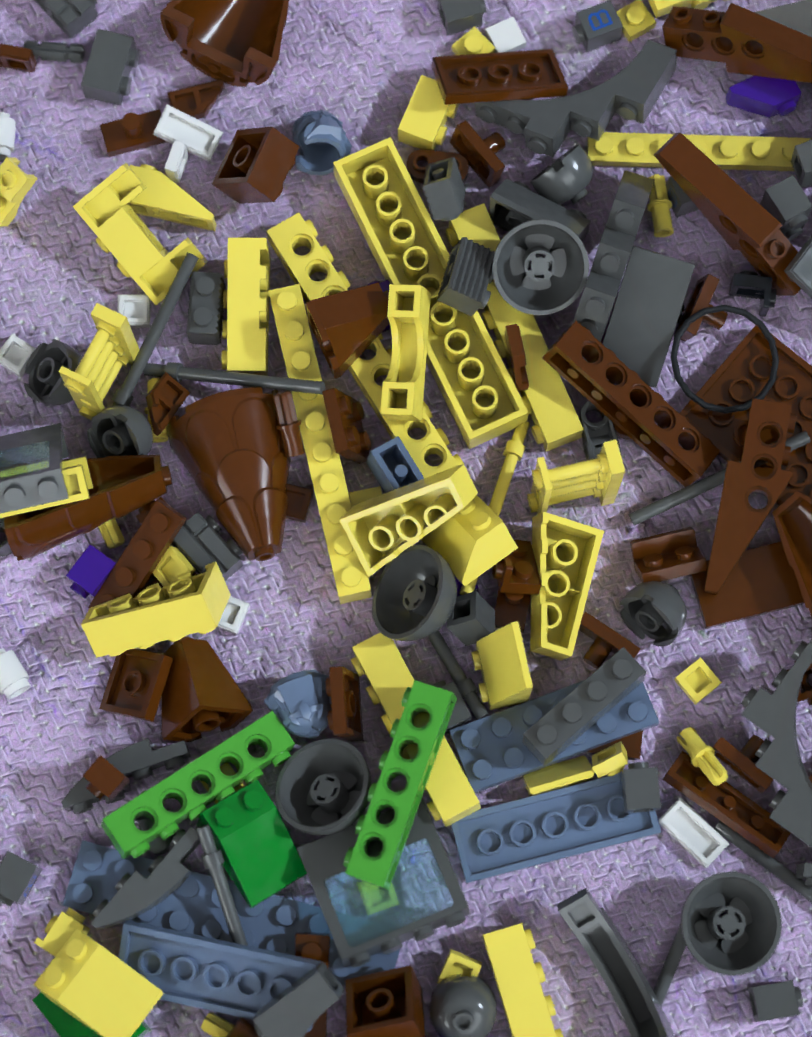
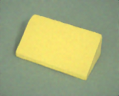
M579 756L523 775V779L530 797L592 780L595 773L587 757Z

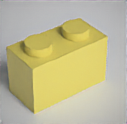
M421 75L398 127L399 142L418 149L435 150L437 144L440 146L443 144L448 130L444 126L448 117L454 118L459 104H444L436 80Z

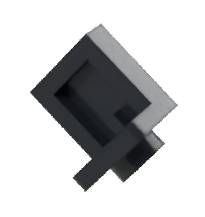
M741 271L734 273L730 282L729 295L760 299L759 316L765 317L769 307H775L777 289L772 288V277L758 276L753 271Z

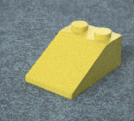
M518 621L476 641L477 651L471 652L475 671L481 670L483 683L478 684L482 703L488 702L489 710L527 702L533 689Z
M78 929L74 931L33 984L51 1002L101 1037H131L164 994L159 988Z

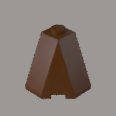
M379 282L306 302L309 325L334 379L341 377L389 325L387 317L389 291L383 292Z
M183 637L178 641H174L163 653L173 658L162 693L161 735L163 740L192 742L202 739L201 732L212 731L217 727H220L221 732L235 728L253 711L251 704L207 640Z

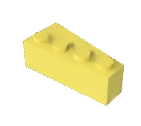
M228 238V259L224 260V278H227V290L224 289L223 307L227 309V320H223L222 336L223 339H227V350H222V370L268 376L270 254L267 239Z
M463 463L358 503L339 520L367 576L370 577L385 564L395 559L400 553L420 541L429 532L435 530L464 509L478 494V491Z
M544 511L532 517V549L541 581V588L539 594H531V652L560 661L572 657L604 534L603 530Z
M217 562L205 565L206 572L193 577L190 571L177 576L178 580L163 588L160 587L159 583L150 585L142 590L136 598H132L129 593L89 608L81 626L96 658L106 655L114 657L129 649L137 647L139 649H146L157 642L165 640L174 642L182 639L185 635L197 632L199 634H206L217 628L231 596Z

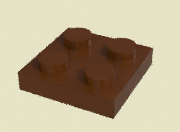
M336 388L322 391L336 453L358 464L366 462L372 445L368 433L363 428L362 420L365 418L361 403Z
M129 649L116 656L99 709L108 713L153 722L173 658L164 654L137 649Z
M343 666L329 667L330 677H326L325 681L326 693L328 697H331L332 710L328 711L329 728L333 730L334 735L350 742L364 741L359 676Z

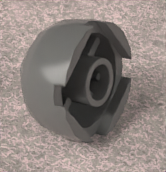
M578 144L560 156L552 165L543 169L530 183L540 196L554 203L562 204L571 200L575 204L589 193L586 187L593 177L592 161L586 151Z
M52 339L53 342L50 344L43 342L31 354L25 368V373L29 374V384L24 383V388L32 399L55 406L67 404L74 400L68 388L64 386L59 370L63 366L75 372L82 356L79 351L66 343Z
M114 405L92 417V427L88 429L87 437L90 447L97 458L148 455L153 445L152 428L146 417L139 410L131 406Z
M659 581L642 582L630 590L620 601V605H623L620 615L626 626L642 640L645 638V634L654 639L653 645L668 646L673 643L685 625L686 606L678 590L672 585Z
M460 974L452 975L442 980L432 992L429 1004L430 1021L440 1037H486L493 1029L497 1016L495 995L490 986L479 977L472 975L471 977L460 976Z

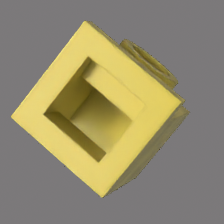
M69 907L66 912L62 911L59 917L55 915L49 921L44 931L47 934L44 939L37 937L34 943L53 956H56L76 929L85 935L88 934L90 928L83 924L86 917Z

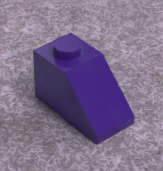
M752 76L729 87L725 101L729 106L772 118L778 114L785 116L793 112L797 108L802 92L796 81Z

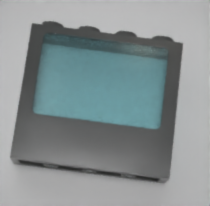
M61 423L0 436V514L69 499L62 473V458L69 457V451Z
M423 797L389 890L345 874L347 867H344L346 853L350 847H355L359 836L355 834L357 823L341 832L327 835L297 848L345 967L350 964L353 968L364 965L371 960L370 956L381 951L384 954L395 952L403 947L402 943L412 938H415V941L426 939L434 934V929L446 925L447 928L457 926L466 920L465 916L470 915L469 906ZM394 808L380 813L379 820L381 824H389L393 821L395 817ZM374 840L368 846L370 857H376L383 851V842L381 840Z

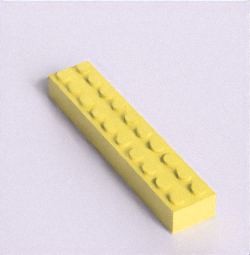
M391 137L333 162L334 177L385 280L388 279L391 284L422 285L431 293L426 363L468 449L509 432L527 422L529 412L478 311L469 316L437 301L450 255Z

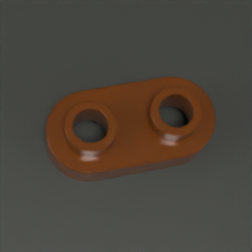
M418 149L408 156L406 163L411 179L418 183H423L427 167H419L416 163L420 160L430 164L455 157L463 183L466 181L469 172V165L465 157L452 152Z

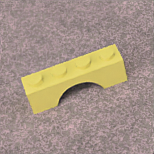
M389 285L387 317L392 334V356L388 375L382 383L380 414L390 420L422 421L431 293L422 285Z

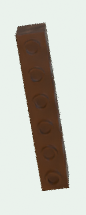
M577 321L562 333L542 357L543 360L684 487L691 485L699 479L719 454L720 450L712 444L708 437L702 435L688 422L685 416L672 408L659 393L655 392L641 380L635 371L630 370L617 358L612 350L606 348L592 335L589 329L583 327Z

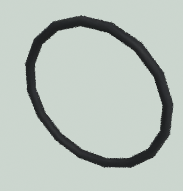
M719 305L703 308L684 321L674 336L670 358L674 378L685 395L704 409L726 414L749 409L752 399L745 404L723 407L707 403L691 392L680 375L677 360L680 339L689 325L705 314L726 311L743 315L759 327L769 342L773 362L770 378L760 394L754 397L755 399L763 400L775 383L779 358L775 339L761 320L745 309Z

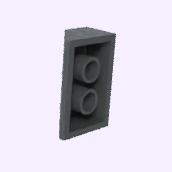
M505 179L490 197L488 213L495 226L507 232L525 221L549 219L570 228L581 239L582 243L588 234L591 221L582 212L575 209L568 210L560 206L559 203H554L532 192L526 184L520 181L512 182Z

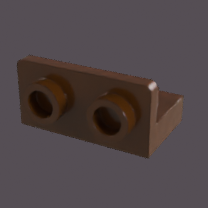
M692 527L630 542L634 569L643 583L648 581L661 582L707 571L706 558L697 546L695 530Z
M514 540L518 548L492 566V576L494 579H497L501 593L539 594L541 581L531 541Z

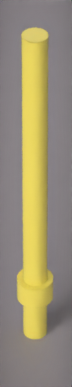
M525 422L515 428L512 439L507 441L503 452L505 459L489 504V508L498 517L517 461L522 459L525 450L523 443L530 425L529 422ZM479 577L465 587L462 585L460 594L464 595L474 592Z

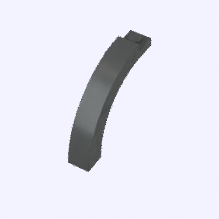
M587 888L557 904L558 912L575 934L608 987L631 1037H675L655 993L631 950L604 908L598 906Z

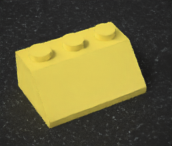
M477 495L464 509L421 539L426 546L438 552L447 561L454 576L464 587L518 548L504 522Z

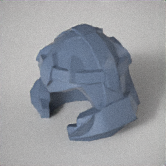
M326 110L303 113L302 116L296 119L292 126V136L294 142L300 146L298 150L300 155L295 157V167L299 171L310 175H327L334 172L333 162L350 155L352 145L342 128V121Z
M304 670L290 674L271 686L270 693L264 700V704L270 712L273 710L289 734L298 737H309L310 739L315 738L327 727L328 711L332 710L331 697H328L325 687L326 677L330 676L321 674L317 670Z

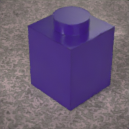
M89 545L66 575L73 583L70 589L84 599L88 595L94 598L116 563L95 547Z

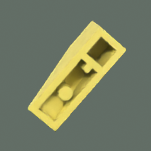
M141 164L140 167L130 165L133 172L147 187L128 203L136 214L215 231L216 222L214 214L166 175L150 165Z

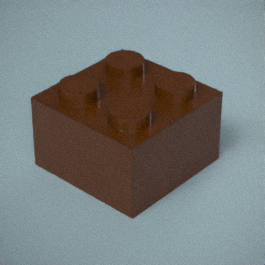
M274 127L237 130L212 185L239 204L275 202L282 193L283 183L288 172L296 162L295 157L300 146Z
M411 965L345 979L347 1037H425L423 990Z

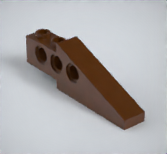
M730 3L726 12L673 6L662 26L665 45L677 50L676 57L724 62L729 73L812 83V37L734 3Z
M681 132L675 133L654 156L733 250L739 249L760 276L772 277V288L777 289V296L796 295L801 288L784 270L797 255L798 251L781 232L780 228L783 225Z
M752 399L741 463L729 460L727 462L705 593L718 594L793 477L794 472L781 470V465L788 466L791 447L785 446L787 433H794L797 417L796 414H791L792 405ZM765 429H772L777 432L778 441L774 444H766L761 440L760 433ZM759 461H767L771 464L773 472L766 477L759 476L754 470V465ZM753 493H761L766 497L767 505L762 509H755L748 502L749 496Z

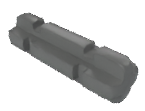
M32 40L24 42V48L32 49L36 60L38 57H41V60L66 62L67 59H70L72 63H82L84 60L85 50L81 44H71L69 47L67 43L42 41L41 44H38V41Z

